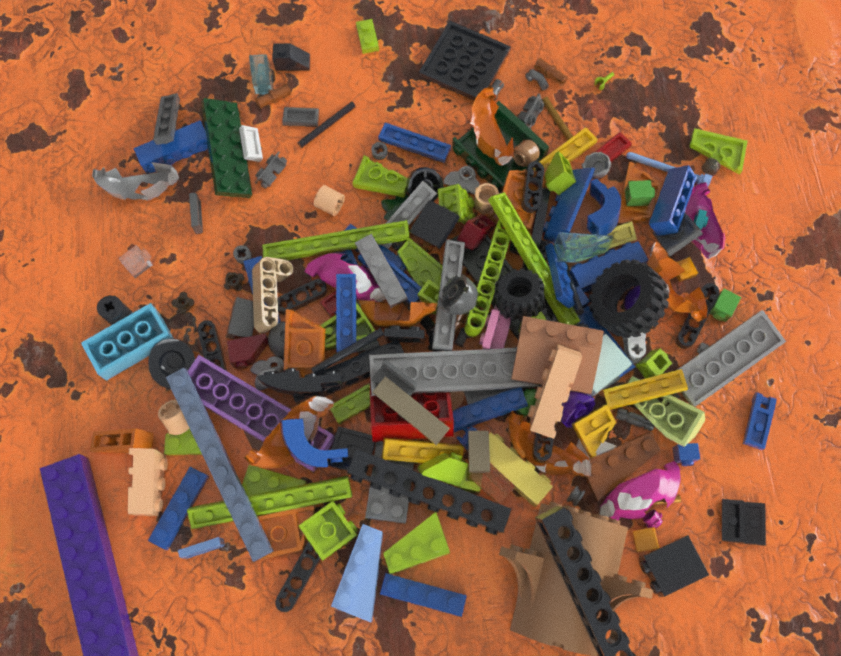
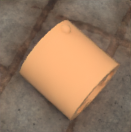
M484 183L475 188L474 207L479 213L488 214L492 209L488 199L499 194V191L493 184Z
M323 185L315 196L314 206L336 216L343 206L345 195Z
M177 400L169 401L161 406L158 411V417L169 431V434L180 435L189 429Z

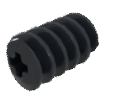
M105 296L97 304V312L110 325L132 314V311L116 296Z

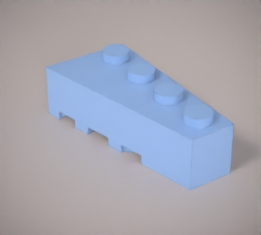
M364 524L362 525L331 604L333 608L368 622L373 621L384 534L382 531Z

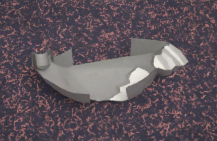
M153 162L151 163L157 173L123 178L116 168L107 172L105 168H102V170L93 169L92 177L101 188L110 195L126 200V198L132 200H151L160 196L169 185H174L179 179L178 173L172 165ZM141 182L154 184L141 191L144 195L135 193Z

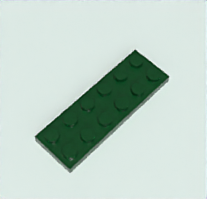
M203 98L201 104L215 195L250 198L252 196L247 159H244L239 131L241 123L238 104Z

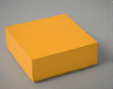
M655 527L633 531L637 552L659 549Z

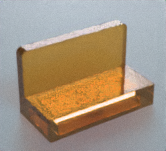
M491 463L490 473H471L469 475V478L498 504L502 503L515 487Z

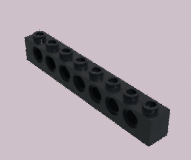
M356 449L347 472L348 475H351L350 479L362 483V480L370 483L369 487L380 491L381 488L389 490L388 494L400 498L403 495L409 498L408 502L420 505L421 502L428 505V510L439 513V510L447 512L446 516L457 521L459 518L467 520L465 524L475 528L478 525L486 528L485 532L496 536L497 533H504L511 512V508ZM367 466H374L376 468L374 476L370 477L365 474L364 470ZM392 473L395 476V482L387 484L384 481L385 474ZM406 480L414 483L413 491L408 492L404 489L403 483ZM424 488L432 489L433 497L431 499H426L423 496ZM444 495H449L452 498V505L450 507L442 503ZM464 502L471 505V512L469 514H465L461 509ZM483 510L489 511L491 515L490 520L487 522L481 518Z
M556 506L535 517L597 655L615 656L620 651V656H636L630 650L628 636L619 626L620 619L617 613L612 610L609 604L611 603L609 595L601 587V577L590 563L592 558L589 552L583 548L581 543L583 541L582 536L571 522L573 517L570 511L565 509V507ZM560 527H563L564 534L559 538L558 530ZM572 547L573 555L568 558V549ZM582 568V576L578 578L577 571ZM591 588L592 595L587 598V591ZM601 609V616L596 619V613ZM610 630L611 635L606 639V633Z

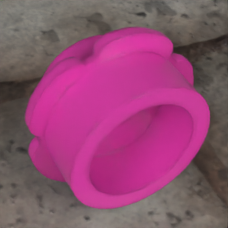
M656 510L648 512L646 518H643L647 528H658L663 522L661 519L662 513H658Z

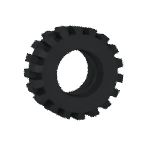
M522 268L520 270L512 269V272L507 271L504 273V276L501 275L498 278L499 281H496L494 288L496 307L500 314H503V317L506 319L510 317L511 321L518 319L519 322H522L523 316L536 317L538 312L542 311L545 302L544 284L537 273L532 274L531 270L525 271ZM516 293H525V294H527V295L522 296V297L512 296V295H514V294H516Z

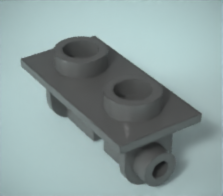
M540 93L536 97L531 96L528 98L523 107L524 111H521L518 116L530 129L544 108Z
M279 151L275 156L272 154L266 161L267 167L265 169L261 167L255 175L257 177L255 183L257 184L258 181L262 182L260 185L265 189L270 187L277 178L272 172L274 171L279 175L284 167L287 166V160L284 157H278Z

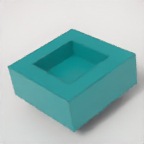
M701 209L696 212L693 221L700 230L705 228L708 222V217H706L707 211Z

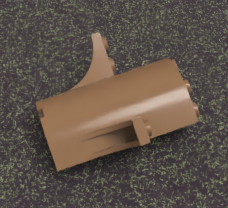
M550 502L549 505L541 503L538 516L556 506L565 507V509L570 511L573 517L571 522L582 536L583 541L581 543L583 548L589 552L592 558L590 563L601 577V587L611 599L609 604L613 611L625 601L633 598L645 597L652 599L654 590L646 588V583L634 579L630 583L627 582V577L618 575L628 531L627 527L620 525L621 521L599 514H591L575 507L562 506V504ZM536 522L530 549L511 544L510 548L501 546L499 555L505 557L512 564L518 581V596L510 631L570 652L598 656ZM560 527L558 530L559 538L564 534L563 527ZM572 547L568 549V558L573 555ZM582 568L577 571L578 578L582 576ZM591 588L587 591V598L592 595ZM601 609L597 611L596 619L601 616Z

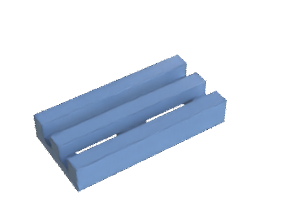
M217 537L178 550L179 557L188 559L225 546L224 539Z

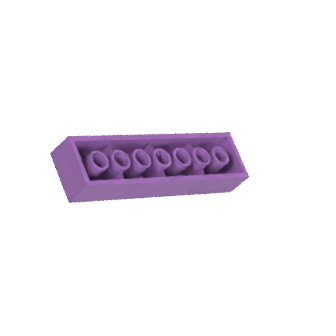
M198 355L188 370L205 408L262 442L291 411L288 407ZM318 426L313 441L311 442L310 438L308 442L316 449L329 450L335 437ZM291 454L296 463L314 473L318 468L300 462Z

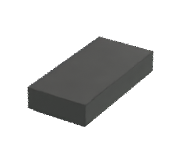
M284 107L282 120L284 126L318 127V108Z
M189 193L191 227L196 234H201L203 232L201 200L196 193Z

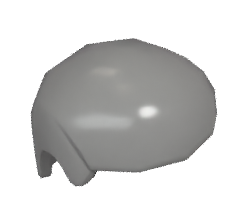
M594 152L586 156L582 167L595 168L592 179H600L609 172L611 161L606 154Z

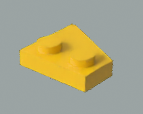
M603 405L572 423L589 458L596 456L597 449L601 443H604L608 432L612 430L616 421L608 406Z

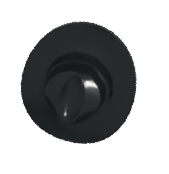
M172 338L162 340L150 352L148 361L150 374L160 386L171 389L166 377L182 368H186L188 371L195 361V356L192 349L181 340Z

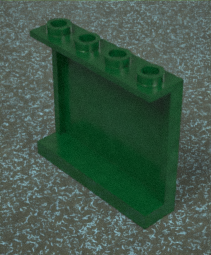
M498 101L496 104L499 108L494 117L506 145H508L512 137L513 149L522 141L531 140L537 144L540 152L539 158L536 161L539 162L545 158L549 146L506 106ZM474 127L460 139L453 138L452 149L454 153L458 156L460 155L468 166L473 167L482 179L493 184L499 193L503 190L509 171H523L527 168L516 164L513 158L507 164L500 166L493 158L483 154L476 145Z

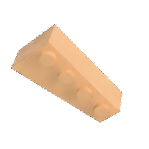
M558 344L556 350H551L548 359L551 363L549 368L544 369L541 377L544 380L542 387H537L534 396L537 399L536 403L531 405L528 411L530 431L553 439L555 438L556 431L554 425L556 421L560 422L562 418V402L566 403L571 389L568 386L569 383H574L582 359L581 352Z

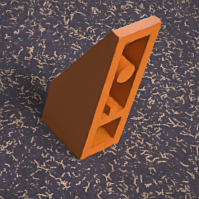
M136 428L93 432L90 451L129 453V448L152 449L154 433Z

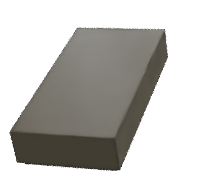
M468 431L469 473H490L489 431Z

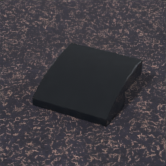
M722 499V541L766 546L765 503Z

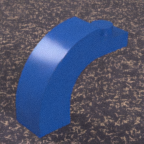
M596 178L590 182V195L602 208L588 215L587 229L599 240L611 233L617 226L620 216L621 198L614 186L607 189L606 185Z
M303 419L280 421L284 444L288 451L300 462L313 467H328L327 459H330V463L343 462L342 457H348L347 449L319 450L311 446L304 434Z

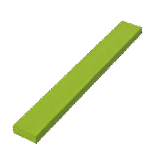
M503 192L491 196L488 201L527 268L532 271V274L537 273L539 278L542 279L544 297L558 321L569 325L578 324L581 320L573 307L568 309L556 299L550 268L506 193Z
M408 221L263 244V258L271 257L292 260L357 249L355 242L370 234L373 235L378 245L410 240Z
M344 476L249 495L248 499L256 515L261 516L351 498L352 490L349 477ZM224 501L189 507L187 509L191 529L233 521Z

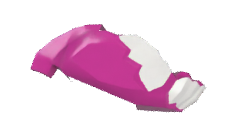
M704 182L697 184L693 188L685 212L694 221L695 214L699 209L707 211L706 217H708L706 227L701 230L703 234L694 239L692 243L701 250L707 259L717 256L725 248V233L723 234L715 216L711 199L706 196L710 193L707 183Z
M331 253L318 257L310 262L304 271L312 277L318 274L322 281L336 288V274H356V299L381 302L386 299L369 269L364 265L360 267L359 265L348 264L340 259L342 255L346 254Z
M673 461L665 464L664 470L654 469L619 484L600 506V515L619 520L621 517L628 519L646 518L644 511L648 510L656 501L664 498L668 508L674 502L681 482L679 466Z

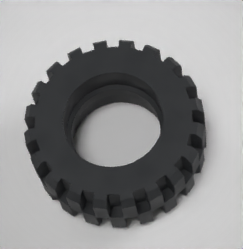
M627 259L622 260L620 264L618 262L611 264L612 267L605 268L603 270L604 273L601 276H597L595 285L593 284L591 287L592 294H589V301L591 302L589 308L593 318L605 329L623 338H630L631 336L635 338L641 336L642 332L644 334L650 332V328L652 326L656 327L659 324L658 320L660 318L663 319L665 315L664 309L668 308L669 302L666 299L669 298V291L667 290L666 282L651 267L638 260L629 261ZM640 285V294L636 303L628 310L618 313L617 305L621 295L627 289Z

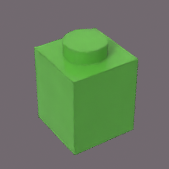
M651 180L628 181L625 188L626 205H649L652 198L655 197V189L651 185Z
M723 288L709 314L719 321L726 322L732 317L741 297Z

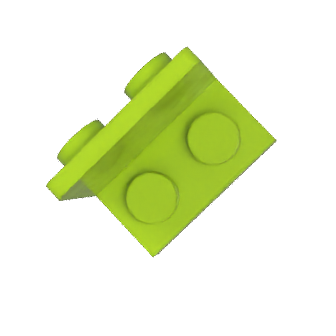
M459 184L438 189L439 205L458 214L460 218L457 222L461 221L465 225L468 220L475 217L473 213L474 199Z

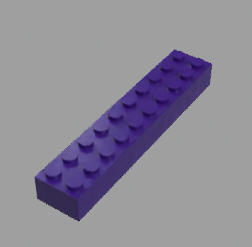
M78 454L40 468L83 656H139L89 458Z

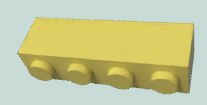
M490 432V468L531 505L536 507L553 487L550 484V479L544 474L539 475L532 463L527 460L524 462L519 457L520 455L513 447L508 448L501 436Z

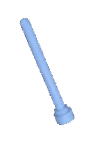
M632 152L626 154V157L630 160L665 172L676 168ZM706 173L705 175L695 174L697 177L695 182L697 184L706 182L707 186H709L712 175Z

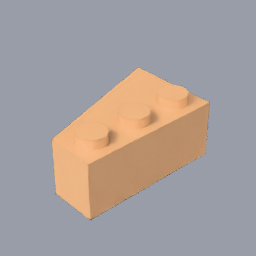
M129 448V455H133V467H129V474H133L132 487H128V514L134 516H159V511L163 508L161 494L165 489L164 470H167L168 459L166 455L155 449Z

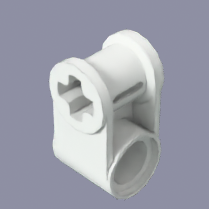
M643 332L639 337L623 338L624 352L633 364L638 363L646 353V334Z

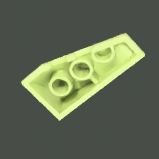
M632 376L628 383L638 381L639 379ZM672 395L662 396L663 401L661 403L655 398L634 404L666 438L683 447L696 437L705 422L704 411Z

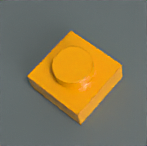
M690 257L677 262L686 270L676 276L679 282L698 274Z

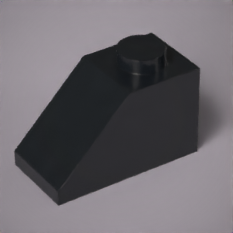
M291 43L273 44L272 59L276 71L310 70L309 53Z

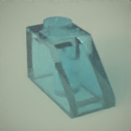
M267 54L249 55L255 93L267 94L269 90H273V74Z

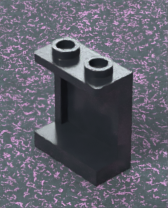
M689 535L678 538L670 544L639 557L641 561L639 565L643 573L648 574L651 580L649 583L650 587L654 590V594H658L659 597H665L709 576Z

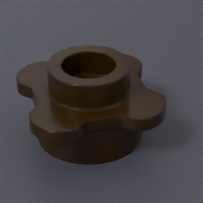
M235 272L227 273L224 288L226 290H242L244 275Z
M181 292L177 299L172 300L171 304L179 309V313L184 314L192 308L195 302L188 297L186 292Z

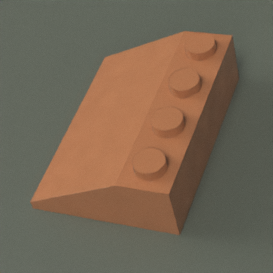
M523 316L511 380L542 385L544 381L541 379L545 368H549L551 361H548L552 349L556 350L558 344L581 352L582 355L574 383H569L570 391L591 395L604 331Z

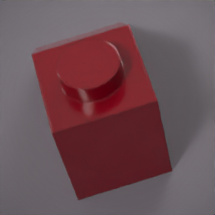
M480 214L466 222L457 240L465 242L464 247L473 250L484 241L494 229L496 223L485 215Z
M260 334L227 341L230 364L236 369H245L248 365H253L268 345L267 335Z

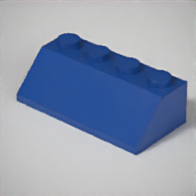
M595 168L573 170L576 182L560 195L557 194L555 201L558 203L556 207L552 206L549 213L551 220L550 222L546 221L543 232H545L544 240L560 246L566 243Z

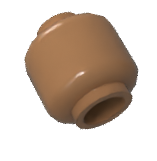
M524 140L514 148L513 160L515 163L522 167H527L531 162L536 161L540 155L537 144L531 140Z

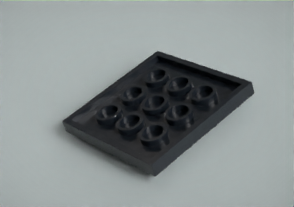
M449 21L421 67L419 76L475 101L477 95L484 88L491 86L508 56L511 46Z

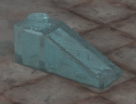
M559 232L554 249L559 262L578 263L606 253L611 245L613 236Z

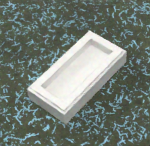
M242 125L239 131L244 159L260 162L263 157L258 129Z

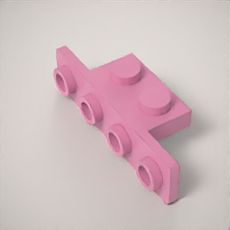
M496 304L494 310L492 309L491 315H487L485 321L487 330L486 333H482L479 343L482 345V349H501L505 346L511 319L510 317L507 319L503 317V314H500V311H498Z

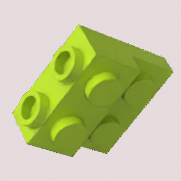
M334 501L299 525L300 530L322 561L357 536L355 533L357 531L356 526L351 520L349 522L343 516L346 514L339 503L336 505Z

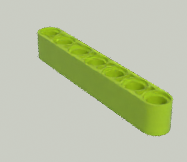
M498 220L477 284L478 297L476 306L482 307L483 310H478L476 306L470 310L464 326L465 333L470 337L478 336L485 325L495 292V283L498 281L510 242V237L506 230L502 228L503 225L500 220ZM481 290H486L488 294L483 293ZM470 323H475L478 327H473Z

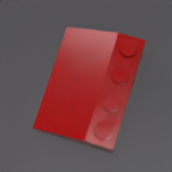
M369 381L373 442L384 441V438L404 440L427 438L377 396H371V381ZM450 392L412 394L411 397L450 428L444 437L453 436L454 419Z

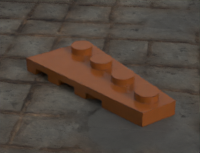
M653 432L645 433L589 458L592 467L591 476H585L595 501H599L660 451Z

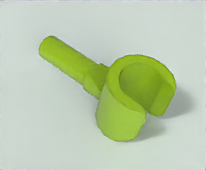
M611 72L604 78L597 77L594 86L597 83H601L599 90H603L605 83L614 76V73Z

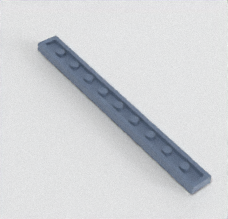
M182 368L167 376L166 379L252 561L255 562L272 553L271 544L187 369Z

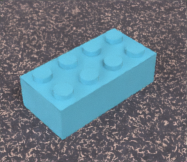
M150 303L81 342L97 374L107 381L148 357L158 342L174 338L159 311Z

